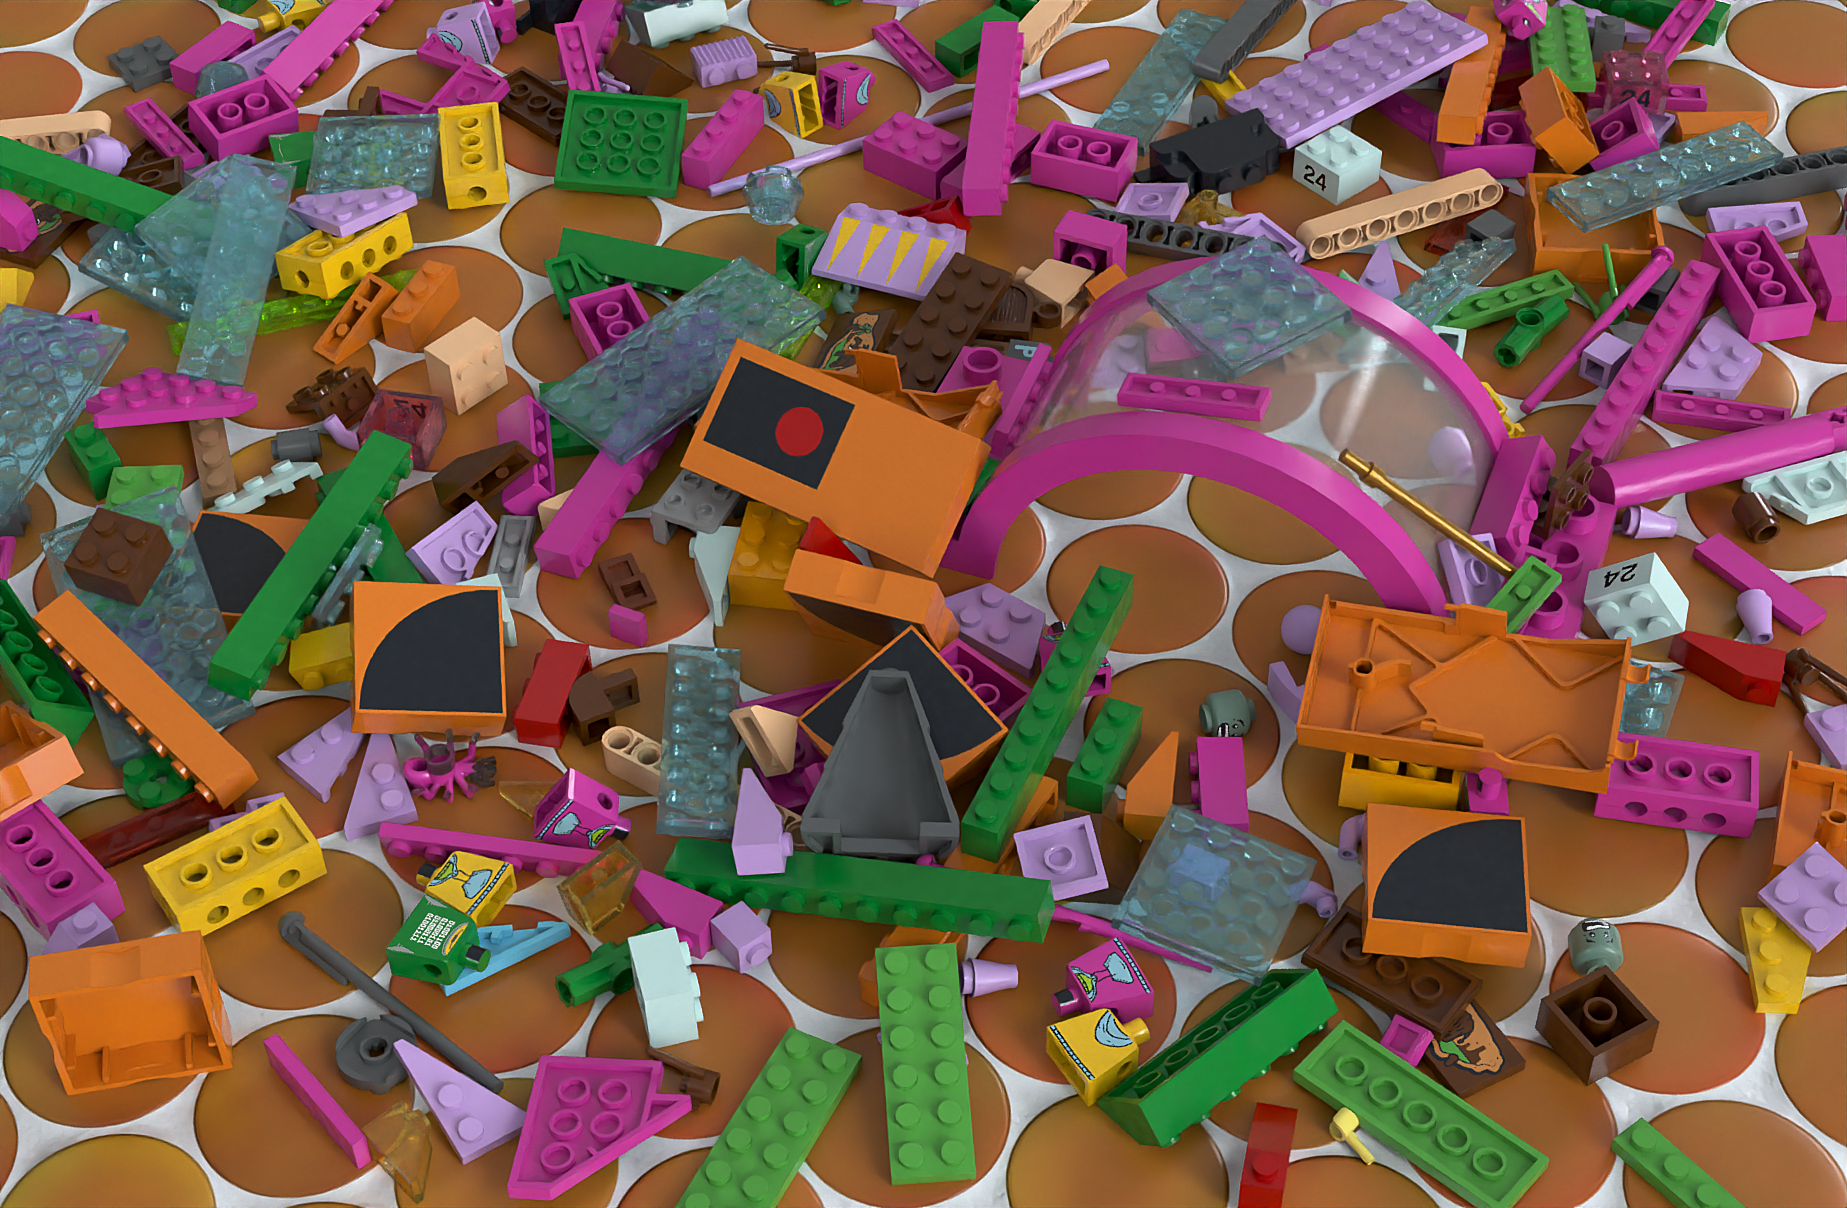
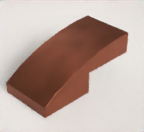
M632 553L598 563L600 575L617 605L637 611L657 604L645 574L640 572Z

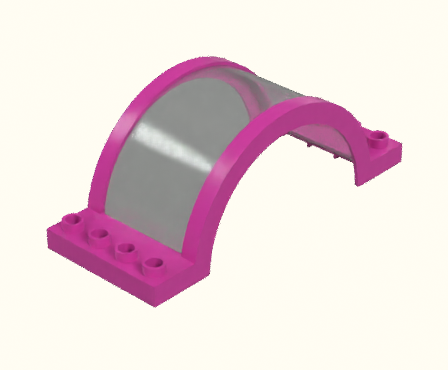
M1216 256L1171 262L1145 270L1120 282L1098 297L1080 315L1066 335L1052 362L1053 367L1047 382L1040 381L1043 386L1037 402L1029 403L1032 408L1025 425L1018 424L1017 427H1020L1021 430L1013 447L1007 446L1002 458L989 453V458L998 460L1001 463L998 464L984 483L968 515H961L939 564L943 568L991 580L996 574L1002 542L1011 524L1036 498L1054 487L1077 478L1102 472L1118 470L1170 471L1204 477L1237 487L1290 512L1336 545L1372 584L1386 608L1456 618V611L1444 609L1445 603L1453 604L1450 598L1449 584L1440 563V553L1437 547L1438 542L1449 538L1377 487L1371 489L1361 482L1359 475L1338 461V457L1344 449L1348 448L1367 463L1371 461L1385 470L1387 477L1469 534L1503 439H1510L1499 411L1482 383L1468 365L1443 339L1421 321L1380 295L1324 271L1296 263L1267 258ZM963 346L936 393L988 385L993 380H997L999 393L1003 391L1001 406L1004 413L1029 361L1001 355L999 351L990 347L971 348ZM1128 372L1268 387L1271 388L1272 398L1261 422L1118 406L1116 395ZM1003 413L982 440L989 446H991L995 429ZM1588 494L1583 508L1580 511L1575 510L1571 514L1566 527L1562 531L1557 530L1548 541L1532 533L1529 534L1528 546L1557 556L1554 570L1562 575V582L1530 617L1522 635L1548 639H1578L1588 609L1583 602L1588 575L1590 571L1602 567L1612 537L1618 506L1597 501Z

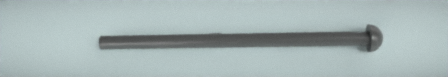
M290 911L281 916L278 922V932L283 939L287 940L339 983L347 986L349 980L375 1002L396 1014V1017L406 1021L412 1027L414 1033L481 1086L496 1095L500 1093L504 1087L503 1081L304 925L305 916L302 913Z

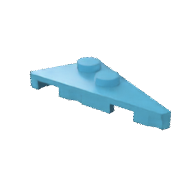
M566 921L538 922V928L513 931L512 924L480 927L477 929L480 941L479 946L489 949L491 952L487 968L483 972H478L465 967L454 984L449 986L439 984L445 995L449 996L570 937V926Z

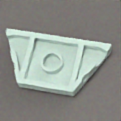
M1847 450L1745 477L1741 488L1747 493H1761L1770 506L1805 525L1847 514Z

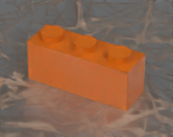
M427 260L381 316L387 347L416 353L461 296L456 266Z

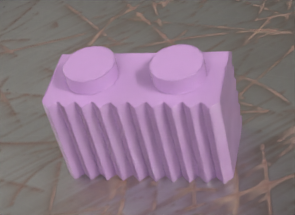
M743 35L740 38L738 36L735 39L731 37L730 40L725 39L724 42L720 40L718 43L703 44L702 47L698 45L696 48L692 47L690 49L692 70L702 88L758 75L757 55Z

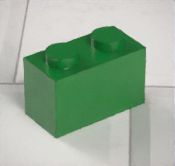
M93 421L63 434L73 465L95 499L99 501L107 497L113 468L123 466L120 457L102 430L94 428Z

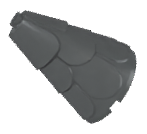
M894 668L869 670L842 722L843 730L824 764V771L801 816V837L806 845L816 853H823L824 850L833 855L915 864L916 860L924 854L938 855L939 858L943 859L957 847L960 835V821L943 777V767L929 735L930 725L908 671H899Z

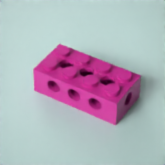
M1618 732L1617 740L1621 742L1633 743L1639 740L1637 756L1629 761L1614 759L1607 795L1595 793L1594 816L1750 839L1759 809V751Z
M41 799L0 822V888L47 942L59 922L92 902L97 905L109 920L126 911L116 881ZM42 859L38 866H34L36 862ZM62 882L58 888L54 889L58 883Z

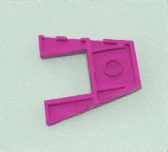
M432 33L417 49L418 59L454 71L455 74L427 104L384 89L380 90L384 119L439 124L438 108L489 102L499 103L511 89L507 80L485 66L480 67L472 57L468 55L463 56L457 52L455 46L449 42L443 43L439 40L438 35Z

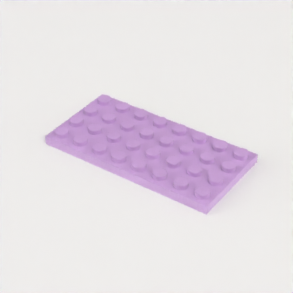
M1421 0L1408 3L1405 8L1385 15L1380 21L1371 26L1360 28L1357 33L1348 38L1335 41L1332 46L1325 50L1312 53L1302 62L1287 66L1277 75L1262 79L1254 87L1237 92L1234 97L1224 102L1226 112L1234 116L1258 108L1264 115V122L1278 136L1279 144L1286 149H1290L1489 44L1487 33Z

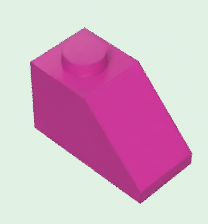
M0 188V247L23 252L39 235L33 211L15 193Z

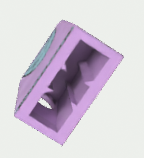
M485 2L448 9L443 12L437 27L427 29V39L432 33H435L440 41L443 43L449 42L456 47L457 52L463 56L468 55L472 57L477 64H493L500 50Z

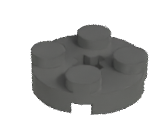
M389 1014L380 1015V1019L368 1022L367 1018L364 1017L348 1025L338 1037L335 1047L337 1053L336 1062L341 1077L355 1088L370 1090L376 1095L388 1093L394 1085H397L409 1076L394 1052L393 1043L404 1039L418 1048L412 1027L403 1019ZM382 1047L385 1048L383 1055L370 1057L369 1051L371 1049L378 1051Z

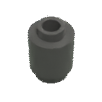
M309 428L277 432L276 440H271L273 459H280V462L288 459L290 462L314 461L315 457L322 456L318 430L310 431Z

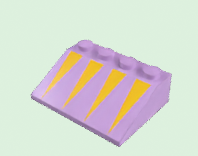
M850 203L838 215L812 267V274L923 301L954 254L958 252L964 255L966 230L957 229L952 224L928 222L922 217L898 215L893 210L869 208L863 203Z

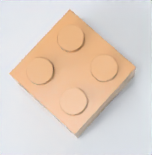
M476 317L469 319L424 348L432 397L458 416L508 384L500 333Z

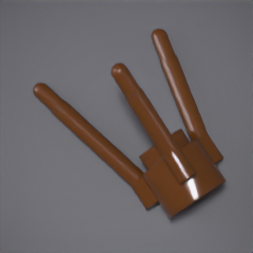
M766 43L764 45L766 49L795 54L796 56H791V60L757 62V68L791 67L792 72L807 75H816L817 72L815 52H809L808 48H793ZM760 87L753 89V93L758 94Z
M1795 648L1786 654L1785 673L1783 674L1782 682L1789 688L1804 718L1810 711L1796 684L1808 686L1818 679L1847 702V691L1832 680L1834 679L1847 687L1846 677L1810 655L1804 648Z
M651 1046L646 1048V1053L650 1057L684 1072L680 1083V1092L691 1096L692 1110L698 1111L701 1102L709 1105L713 1103L720 1084L721 1074L719 1072L691 1065Z

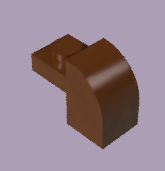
M632 668L611 674L599 680L590 671L574 682L569 693V703L573 728L583 746L602 740L605 731L617 726L615 711L640 702L637 676Z

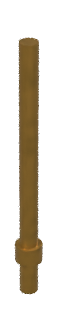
M1348 448L1341 452L1338 461L1357 473L1359 480L1371 489L1377 487L1507 580L1517 572L1518 568L1387 477L1385 470L1372 461L1367 463Z

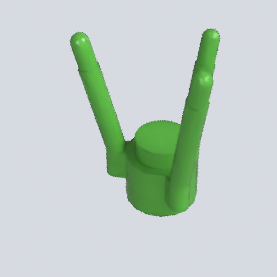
M1607 243L1602 245L1610 291L1602 294L1598 305H1596L1578 282L1573 283L1574 289L1592 310L1594 319H1598L1626 288L1624 284H1621L1620 292L1618 293L1611 254ZM1627 306L1610 325L1619 324L1629 317Z

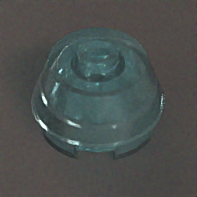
M227 61L213 62L202 68L194 93L199 99L250 79L245 68L240 64Z
M769 165L766 166V171L757 174L750 172L743 187V196L751 216L756 221L765 225H782L794 218L804 197V189L801 185V179L797 180V178L793 177L789 168Z

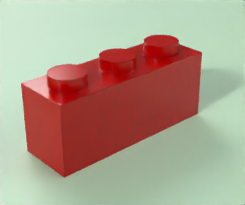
M547 639L542 652H538L535 656L533 674L531 679L527 678L524 682L523 698L520 705H515L513 708L511 723L513 727H516L519 743L561 749L572 722L569 693L574 682L579 677L592 671L589 644Z

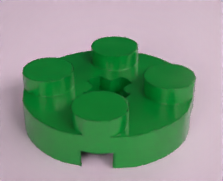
M149 750L123 765L124 777L122 783L126 797L133 807L144 811L143 807L155 808L156 813L176 810L191 801L195 795L194 785L197 783L191 777L186 781L183 780L170 763L173 760L168 755L161 758L154 750ZM160 777H167V781L164 783H161L156 779Z

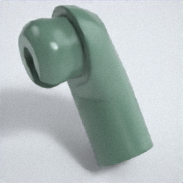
M845 282L843 289L835 293L832 298V306L837 315L854 313L852 307L859 299L858 293L860 288L858 285Z

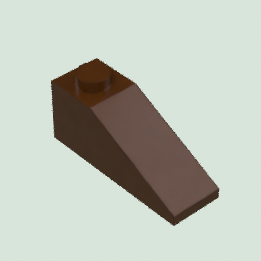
M517 440L458 457L432 477L439 505L454 516L476 500L482 506L539 462V458Z

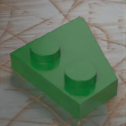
M575 252L543 261L563 320L571 319L568 299L610 288L603 282L602 276L594 269L588 268L585 265V261Z

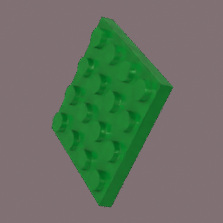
M569 89L554 177V188L676 198L688 113V99Z

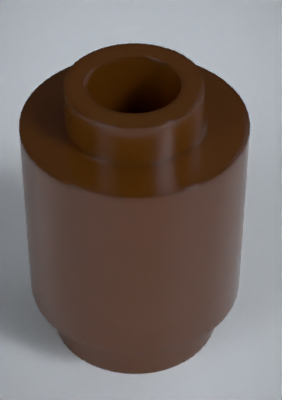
M1753 492L1742 494L1737 498L1732 508V514L1748 538L1755 540L1759 544L1773 540L1780 532V520L1761 493Z

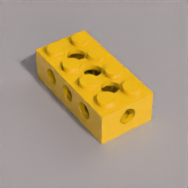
M498 102L438 108L443 180L448 210L510 203Z
M399 212L344 238L317 229L274 255L283 289L296 291L298 294L319 296L321 299H332L337 297L339 292L345 288L360 283V279L364 278L368 272H378L382 269V266L390 261L400 259L403 256L402 254L412 249L414 245L407 213Z
M285 796L143 865L152 895L177 933L201 930L202 937L327 873L319 842Z

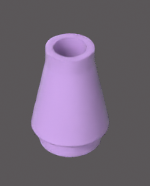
M1636 505L1634 508L1627 507L1623 514L1622 533L1629 535L1631 539L1673 538L1676 534V517L1666 516L1640 505Z
M1751 589L1741 593L1737 598L1738 603L1735 609L1746 627L1752 643L1756 645L1769 643L1774 637L1772 632L1771 598L1766 595L1765 591L1760 589Z
M968 958L967 962L958 963L960 994H968L970 998L1017 987L1018 971L1015 964H1003L975 958Z

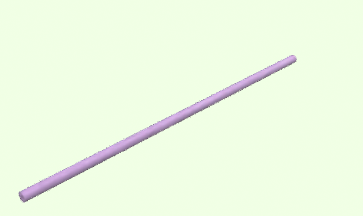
M1104 59L1020 86L1019 99L1108 71L1110 68L1109 63ZM973 101L919 119L937 126L972 114ZM868 135L707 186L708 194L713 198L862 150V140Z

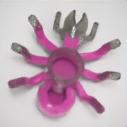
M447 728L446 744L439 743L429 747L420 734L414 735V740L421 747L424 758L413 757L407 759L403 764V771L406 782L414 789L411 791L413 796L416 797L422 794L427 801H431L440 786L446 785L443 798L447 803H452L454 780L457 781L463 793L469 799L478 791V787L474 784L467 785L464 780L466 776H468L470 782L477 783L481 788L495 785V781L490 779L497 773L496 766H494L497 765L495 756H489L472 762L475 758L476 743L480 737V733L474 732L469 741L467 756L455 762L453 730Z

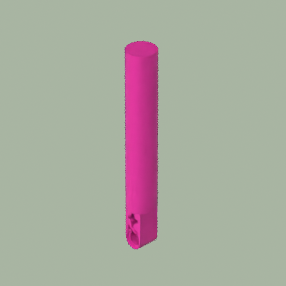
M1847 406L1596 466L1589 480L1590 495L1597 501L1616 505L1618 509L1846 451Z

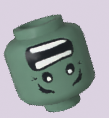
M1230 689L1208 694L1205 697L1204 704L1199 705V719L1204 733H1210L1212 737H1240L1249 732L1251 721L1256 720V709L1253 700L1246 699L1243 692L1238 689Z
M1587 918L1580 921L1568 935L1571 964L1577 973L1586 976L1605 965L1614 973L1622 965L1624 958L1620 934L1613 924L1600 918Z

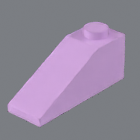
M743 768L732 839V851L738 876L785 873L787 856L793 855L791 832H785L781 814L752 769Z

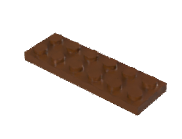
M958 252L954 254L887 353L897 356L903 389L937 392L963 346H971L1012 284V273Z

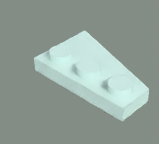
M289 459L274 465L271 468L273 473L266 477L257 476L246 481L243 484L244 489L236 494L229 492L214 500L215 506L207 511L245 514L263 505L266 502L264 496L269 494L270 497H274L282 493L286 494L296 489L294 481L302 477L314 480L324 474L317 462H290Z

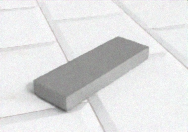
M501 515L486 576L498 574L506 598L520 597L536 529L535 516Z

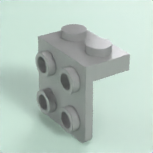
M684 468L651 510L650 524L653 526L654 541L666 545L681 525L706 534H714L743 495L702 478Z

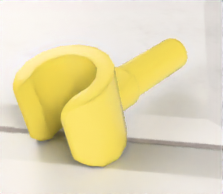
M1343 1107L1333 1117V1122L1329 1127L1330 1135L1338 1141L1345 1140L1353 1147L1366 1165H1370L1375 1161L1374 1156L1353 1132L1359 1125V1120L1351 1110Z

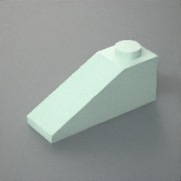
M720 526L714 534L698 531L697 536L692 537L690 540L689 557L694 558L696 575L716 626L723 627L729 606L728 571L741 527Z

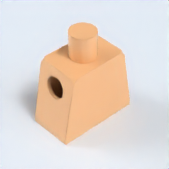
M1046 259L1035 271L1024 266L1020 267L1016 272L1014 281L1024 285L1031 291L1034 297V307L1043 302L1059 304L1062 308V321L1057 327L1062 329L1087 304L1086 298L1089 297V294L1084 284L1095 277V271L1054 259Z

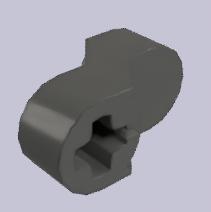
M1201 95L1192 101L1189 112L1190 130L1219 121L1218 106L1212 97Z

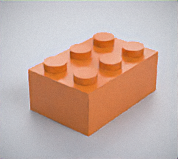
M1549 66L1518 87L1522 98L1519 104L1527 114L1524 120L1532 131L1530 138L1539 150L1544 148L1548 152L1547 156L1555 168L1562 167L1567 174H1572L1600 155L1582 102Z

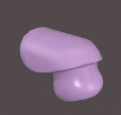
M336 414L329 416L322 422V425L336 444L347 449L359 451L371 435L365 428H360L356 432L347 430Z
M1365 813L1348 819L1341 826L1338 856L1341 859L1353 860L1357 857L1358 843L1362 842Z
M1307 881L1279 890L1285 909L1306 902L1317 909L1319 916L1324 918L1332 917L1338 911V898L1334 892L1315 881Z

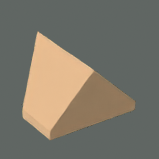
M759 705L736 709L729 713L730 718L765 777L786 774L793 770L798 728L796 720L799 717Z

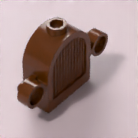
M1013 281L975 339L1010 342V339L1032 341L1033 328L1051 329L1060 325L1062 321V308L1055 302H1043L1034 307V297L1031 291L1024 285Z

